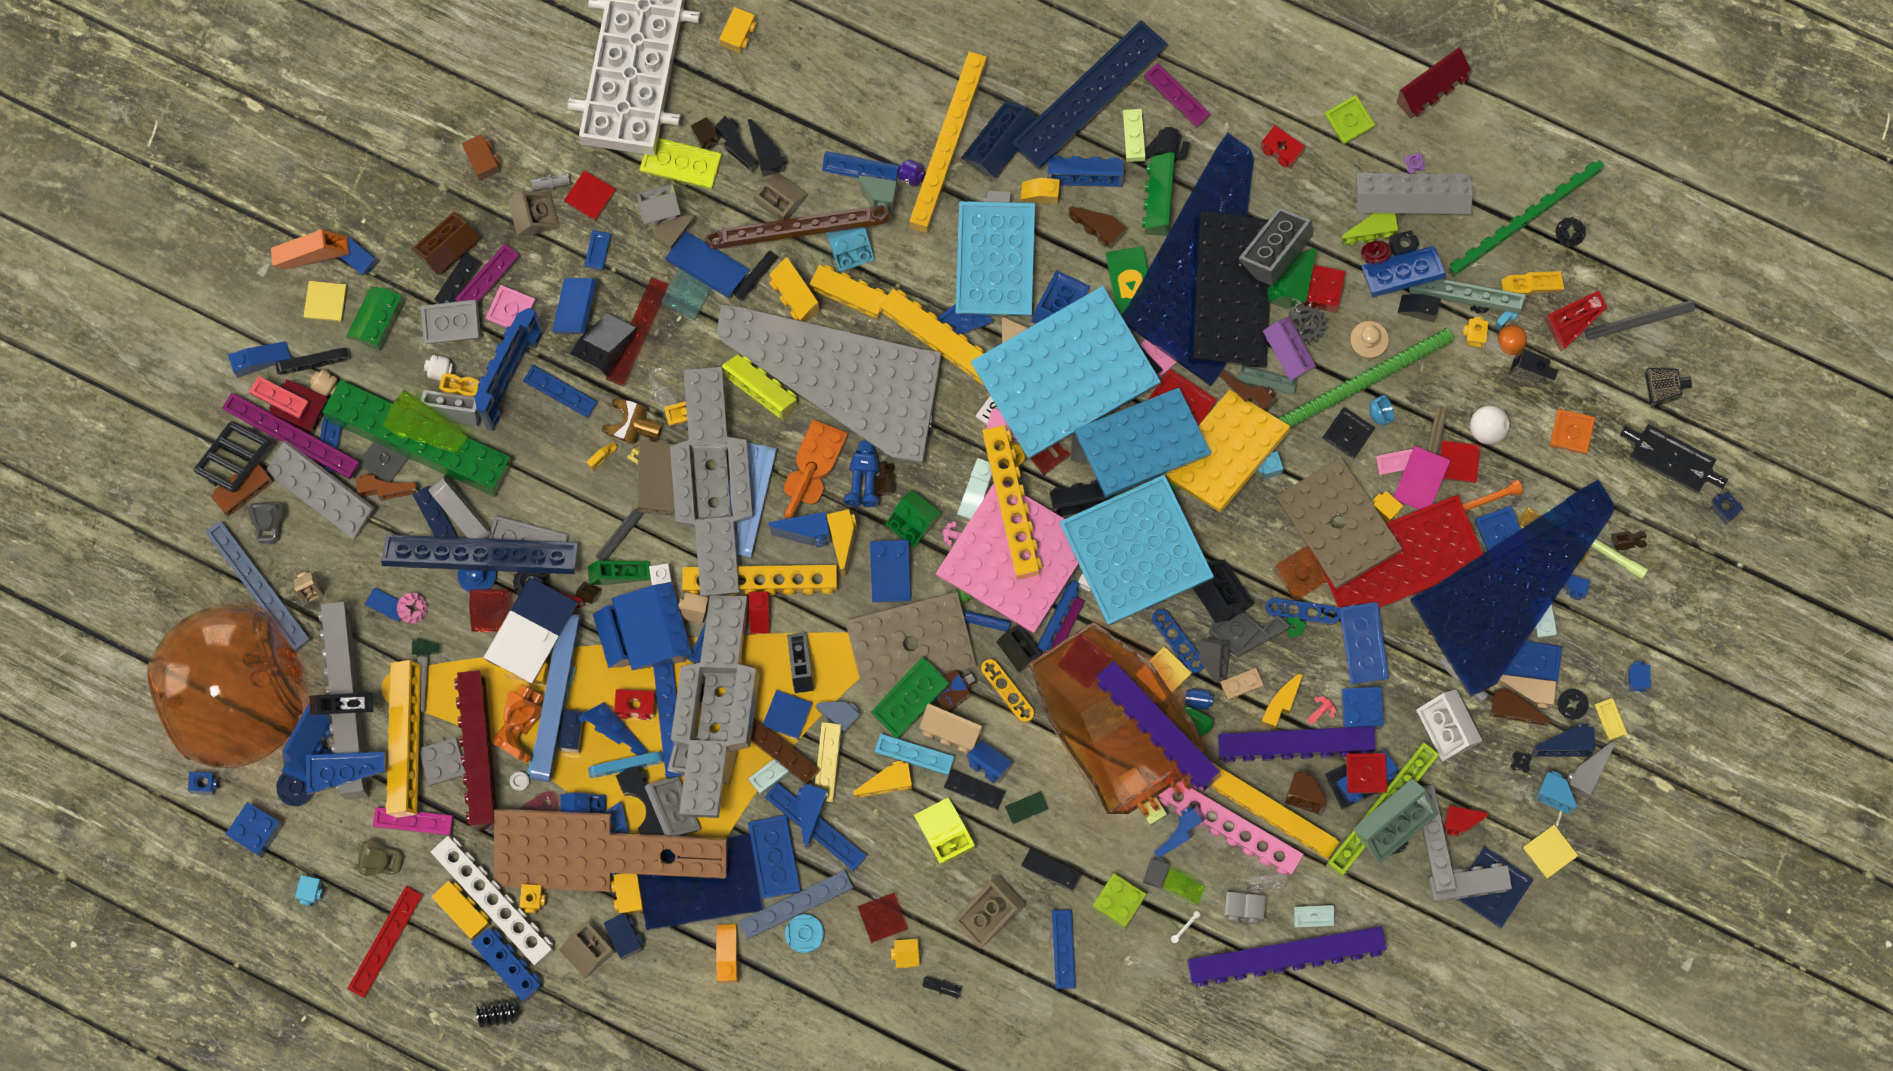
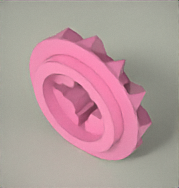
M407 593L398 601L397 613L404 622L417 623L423 620L427 613V604L424 597L418 593ZM415 603V607L419 609V611H413L411 614V610L408 609L406 605L409 606Z

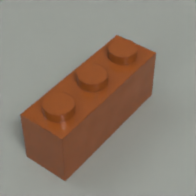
M257 463L236 492L232 493L219 486L213 491L214 494L211 497L224 514L229 517L270 486L273 481ZM238 474L233 475L228 481L232 484L238 477Z

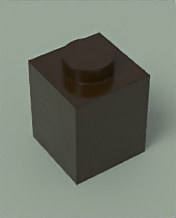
M707 117L690 125L691 131L702 149L713 148L719 142L718 136Z

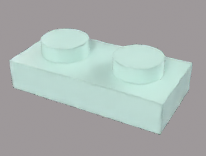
M1551 598L1531 600L1537 639L1556 636L1557 631Z
M773 759L748 778V780L758 793L762 795L790 772Z
M1334 906L1294 907L1295 928L1334 926Z

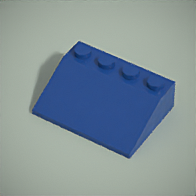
M672 582L653 585L612 598L631 671L681 663L690 657L692 652Z

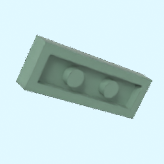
M1248 366L1241 367L1238 380H1242L1246 384H1257L1265 388L1269 386L1284 394H1294L1298 380L1290 381L1287 376Z

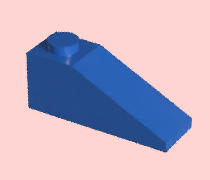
M285 341L246 348L228 355L233 372L237 378L274 366L277 362L291 359Z
M806 783L803 788L800 787L797 799H799L804 848L808 849L828 793L826 790Z

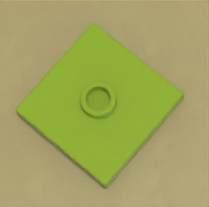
M1357 95L1324 113L1325 118L1343 146L1376 127V124Z

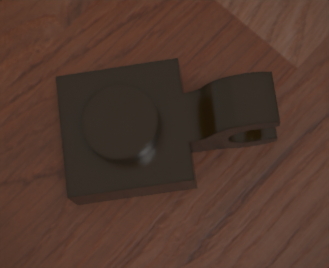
M885 461L878 464L879 476L875 477V495L881 497L894 493V475L891 474L894 470L893 463L886 464Z
M1630 531L1611 534V541L1616 551L1635 548V545L1640 548L1647 546L1645 540L1640 541L1642 538H1647L1644 531L1631 534Z

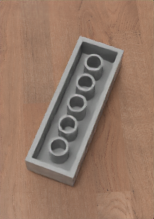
M1356 173L1355 197L1357 213L1471 214L1473 194L1470 174Z

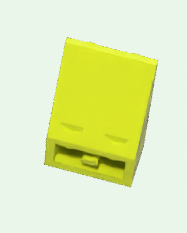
M949 797L914 815L940 867L975 850V845Z

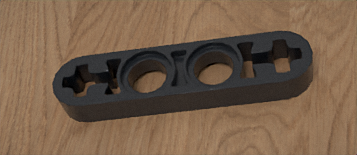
M338 348L277 362L275 364L278 375H286L349 360V353L347 348Z

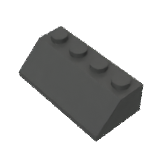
M1279 207L1239 257V261L1257 280L1274 286L1313 236L1312 221Z

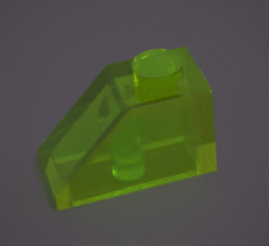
M1171 869L1162 886V891L1197 906L1205 889L1204 886L1191 878Z

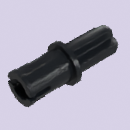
M927 976L924 977L922 982L923 987L937 991L939 995L944 994L956 999L959 998L962 987L947 983L945 980L942 982Z

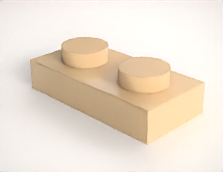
M1257 668L1220 682L1227 701L1263 687Z

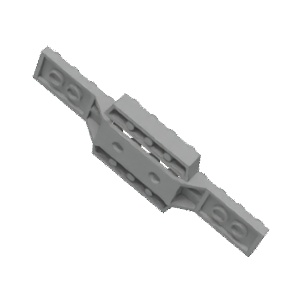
M722 367L684 370L689 440L670 446L675 521L678 525L695 527L700 596L739 594L735 524L753 518L747 440L728 437ZM727 449H728V457H729V470H730V483H731V496H732L733 516H731V508H730V494H729V481H728V468H727V455H726V450H727ZM691 451L694 453L696 493L698 506L697 520L695 518ZM707 461H715L716 468L714 470H707L705 467ZM715 497L719 500V505L716 508H711L708 505L710 498Z
M710 596L701 662L681 666L671 740L675 745L688 748L679 811L681 817L719 818L726 763L731 751L750 747L760 674L755 668L742 665L741 653L749 601L747 596ZM704 675L706 679L697 740H694ZM718 688H725L723 696L717 697L715 695V691ZM713 724L720 725V730L717 733L710 732V727Z

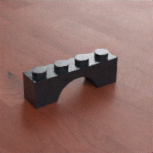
M636 766L617 774L616 778L624 796L636 797L645 804L646 816L643 823L638 827L639 833L645 835H665L645 789L644 782L647 781L644 771H639Z

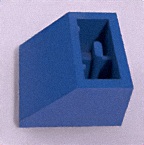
M982 740L967 755L969 767L976 772H979V770L985 774L984 777L993 784L995 781L1000 784L1013 766L1011 760Z
M576 792L560 795V812L606 814V795Z

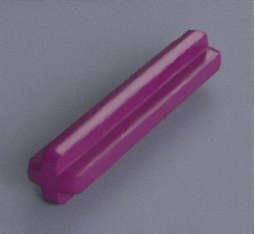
M1076 597L1053 641V649L1061 651L1084 605L1082 599Z

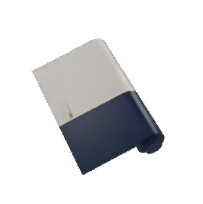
M536 576L533 579L528 578L483 657L495 666L502 667L533 684L578 602L544 585V581Z

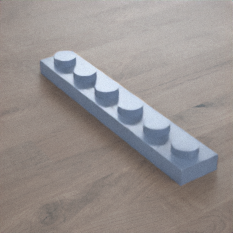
M844 870L739 921L747 940L797 915L803 914L852 890L853 886Z

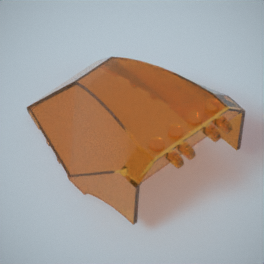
M1092 622L1028 664L1050 725L1098 803L1107 814H1130L1139 809L1142 815L1147 818L1149 812L1143 806L1145 803L1149 802L1152 809L1158 811L1159 807L1153 798L1170 787L1178 797L1181 796V790L1176 785L1179 781H1182L1188 790L1192 786L1186 778L1187 775L1183 776L1176 767L1178 765L1173 760L1170 762L1163 755L1164 751L1160 746L1156 748L1149 740L1151 737L1147 733L1143 734L1137 728L1135 720H1129L1123 713L1124 709L1120 705L1117 707L1110 700V694L1107 691L1103 693L1098 688L1096 676L1114 661L1203 754L1205 748L1194 722L1174 697L1152 663L1146 657L1144 658L1136 653L1133 648L1127 647L1120 639L1117 640L1101 626Z

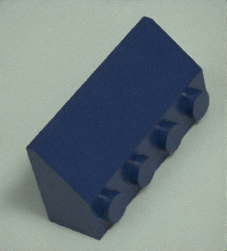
M1005 101L961 158L983 175L995 178L1017 151L1012 146V142L1037 117L1028 107Z

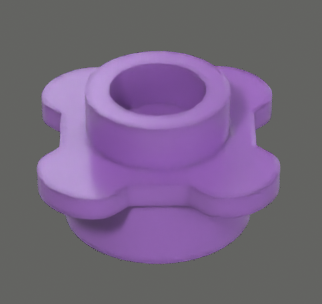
M1420 153L1405 157L1404 162L1408 166V173L1413 174L1415 171H1423L1425 169Z

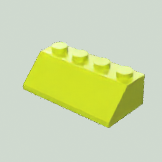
M737 354L723 364L722 370L725 378L783 422L798 405L797 396L792 391H785L776 379H769L763 369L753 367L751 365L752 362L747 357H740Z

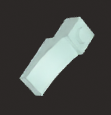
M977 458L957 516L970 520L985 498L992 479L989 462Z

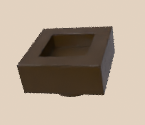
M584 581L576 590L575 597L592 604L600 595L601 589Z

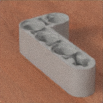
M447 474L429 488L430 494L468 538L486 539L492 534L487 525L458 493L455 482Z

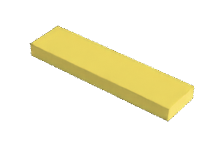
M822 722L817 768L820 772L816 775L815 787L826 790L828 793L826 801L834 802L842 724Z

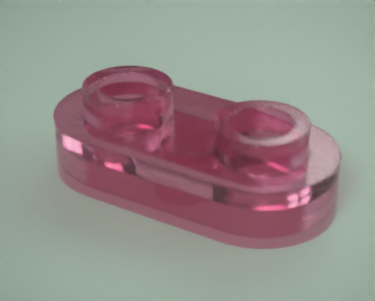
M544 792L525 803L521 810L553 811L557 806V799L552 793ZM546 800L551 801V804L549 806L544 805V802Z

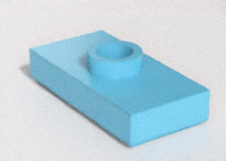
M1505 311L1496 321L1495 327L1501 330L1510 320L1514 321L1519 316V313Z

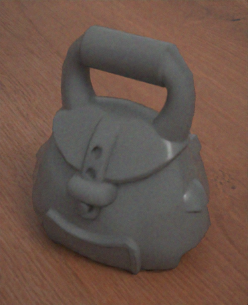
M258 502L251 504L248 513L252 525L256 527L255 536L260 544H274L278 537V527L283 513L281 503ZM261 531H272L273 536H260Z

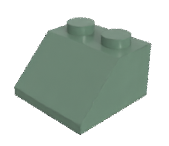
M859 175L860 191L872 208L880 207V205L882 207L885 206L890 214H894L897 198L896 181Z

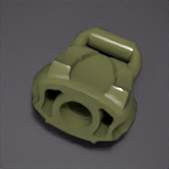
M363 841L357 861L358 873L363 876H372L373 874L380 873L394 875L400 870L403 856L399 851L387 849L377 841ZM389 855H395L392 870L386 868Z

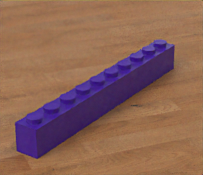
M1381 926L1188 959L1187 964L1191 985L1204 987L1208 986L1207 982L1215 981L1216 984H1222L1231 978H1235V981L1247 979L1246 976L1254 975L1255 978L1266 976V972L1272 971L1274 974L1285 973V969L1293 968V971L1305 969L1307 965H1312L1313 968L1324 966V962L1332 961V964H1339L1344 962L1343 959L1351 958V961L1363 959L1365 955H1370L1371 958L1380 957L1386 951V945Z

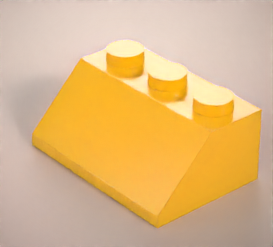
M786 257L769 274L771 280L769 284L774 292L778 291L781 295L779 299L784 307L788 305L790 308L789 314L792 319L807 322L820 314L819 305L788 257Z

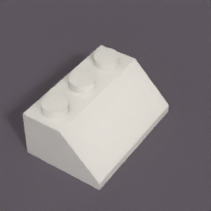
M1457 689L1442 693L1416 709L1442 762L1482 742Z

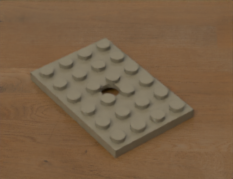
M1342 458L1337 459L1276 495L1277 501L1336 590L1402 551L1401 546ZM1334 517H1343L1346 520V525L1342 529L1333 528L1331 521Z
M957 591L845 620L864 696L893 688L922 656L942 675L955 670L961 671L976 667ZM908 636H914L918 640V647L914 651H908L903 646V641Z

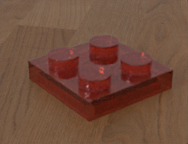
M1080 634L1057 666L1088 689L1096 679V676L1100 674L1110 661L1111 657Z
M894 893L857 906L871 944L908 930Z

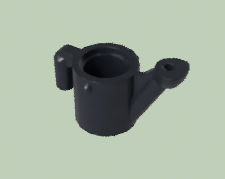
M1165 127L1158 132V135L1145 149V160L1170 152L1174 153V162L1176 160H1184L1187 157L1190 143L1184 141L1179 152L1182 135L1175 128ZM1135 161V162H1136V163H1139V164H1143L1145 161Z

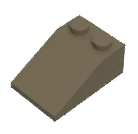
M998 877L990 880L954 921L981 949L1012 921L1026 904Z

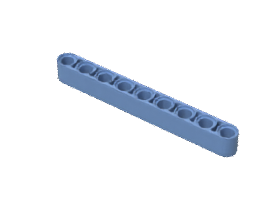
M571 615L553 648L531 765L530 780L549 783L551 781L580 627V615Z

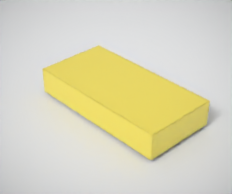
M1613 698L1594 705L1608 741L1627 735Z

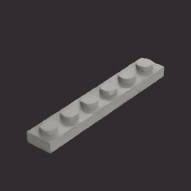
M1434 785L1422 786L1427 791L1439 813L1422 828L1436 894L1456 892Z

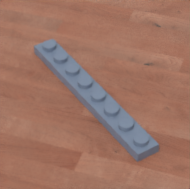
M219 521L208 529L205 533L291 648L296 652L310 641L308 636L224 524Z

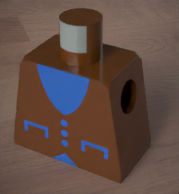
M957 670L943 675L951 684L936 699L941 709L951 713L970 697L967 688L976 683L971 673L962 678Z

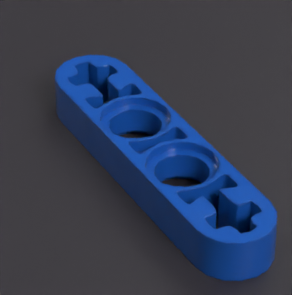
M1278 598L1269 599L1265 606L1266 613L1271 617L1278 615L1280 618L1286 619L1298 616L1300 621L1334 625L1340 619L1339 609L1334 606ZM1276 603V607L1282 608L1283 604H1286L1285 614L1281 613L1282 609H1276L1275 612H1272V608H1269V606ZM1291 605L1297 606L1299 609L1298 614H1289L1288 607ZM1315 608L1318 615L1315 618L1309 617L1307 615L1308 609ZM1321 609H1324L1323 614H1329L1330 611H1333L1334 615H1337L1333 620H1329V616L1323 615V619H1319Z
M1162 609L1155 611L1152 616V622L1184 666L1192 674L1200 673L1204 666L1199 660V653L1168 612ZM1157 615H1164V622L1167 625L1170 622L1172 625L1167 626L1163 631L1161 628H1164V624L1161 621H1156ZM1168 630H1176L1178 636L1175 639L1168 638ZM1180 645H1187L1189 652L1181 654L1178 651ZM1192 653H1194L1192 659L1195 662H1200L1199 669H1197L1196 667L1191 668L1192 661L1190 659H1188L1187 661L1185 660Z

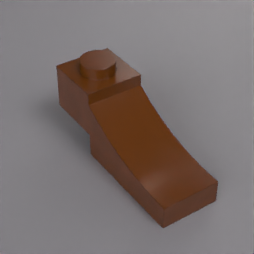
M1225 370L1219 375L1245 402L1254 400L1265 411H1268L1278 401L1274 397L1276 393L1269 386L1267 388L1263 386L1255 388L1245 385Z

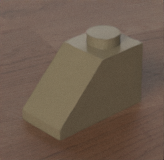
M688 215L672 220L664 219L661 224L658 223L653 229L654 240L671 251L685 232H688L694 225V218Z

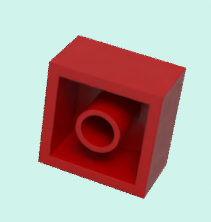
M1313 265L1306 303H1304L1305 307L1312 304L1314 309L1319 307V310L1337 313L1346 271Z

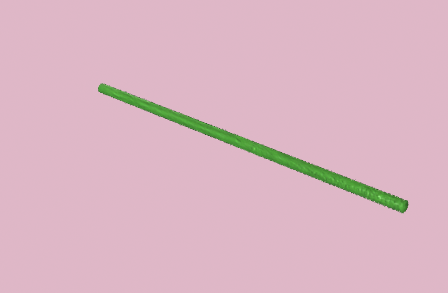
M1445 327L1443 331H1438V334L1434 333L1433 336H1428V339L1422 340L1423 342L1419 341L1417 345L1413 344L1412 348L1408 347L1407 350H1402V353L1398 352L1397 356L1393 355L1391 359L1387 358L1386 362L1382 361L1381 364H1376V367L1372 366L1371 370L1367 369L1365 373L1357 374L1356 378L1352 377L1350 381L1346 380L1345 383H1340V386H1335V389L1331 388L1329 392L1325 391L1324 395L1320 394L1319 397H1314V400L1310 399L1309 403L1305 402L1303 406L1299 405L1298 409L1294 408L1293 411H1288V414L1284 413L1283 417L1279 416L1278 419L1293 429L1294 425L1298 426V423L1302 424L1304 420L1308 421L1309 417L1313 418L1315 414L1323 413L1324 409L1328 410L1330 406L1334 407L1335 403L1339 404L1340 401H1345V398L1349 399L1350 395L1354 396L1356 392L1360 393L1361 389L1365 390L1366 387H1371V384L1375 385L1376 381L1380 382L1382 378L1386 379V376L1390 377L1392 373H1397V370L1401 371L1402 368H1407V365H1412V362L1416 363L1418 359L1422 360L1423 356L1427 357L1428 354H1433V351L1437 352L1438 348L1442 349L1444 345L1448 346L1449 342H1454L1453 335ZM1167 480L1172 491L1179 489L1177 485ZM957 590L961 606L963 602L967 603L969 599H974L963 591Z

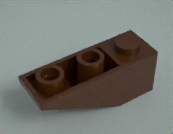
M1072 206L1069 207L1070 219L1076 224L1079 222L1084 226L1083 229L1089 235L1096 236L1098 242L1104 247L1108 246L1112 249L1126 234V227L1112 215Z

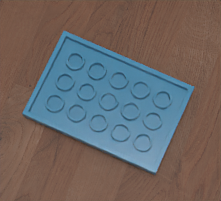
M1179 388L1074 429L1077 440L1105 498L1211 456V451Z

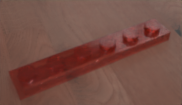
M651 277L630 325L637 328V331L609 376H606L607 381L624 387L666 295L669 284Z

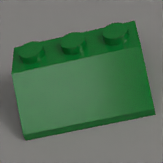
M371 286L346 337L381 352L405 303L402 295L386 288Z

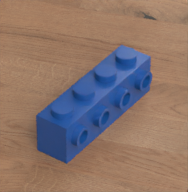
M487 928L471 944L525 1004L542 988L539 985L541 980L534 972L530 975L526 970L529 966L521 958L517 960L513 954L516 952L509 944L505 946L500 941L503 937L496 929L491 931L490 928Z

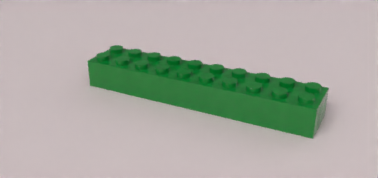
M342 380L339 381L322 411L324 419L328 422L391 449L442 474H447L449 477L495 497L512 466L509 456Z

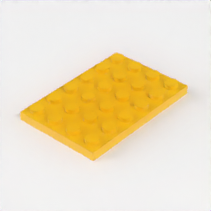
M1229 389L1198 426L1211 451V456L1164 475L1167 480L1221 513L1290 432L1291 428L1288 424L1250 401L1245 402L1237 393Z

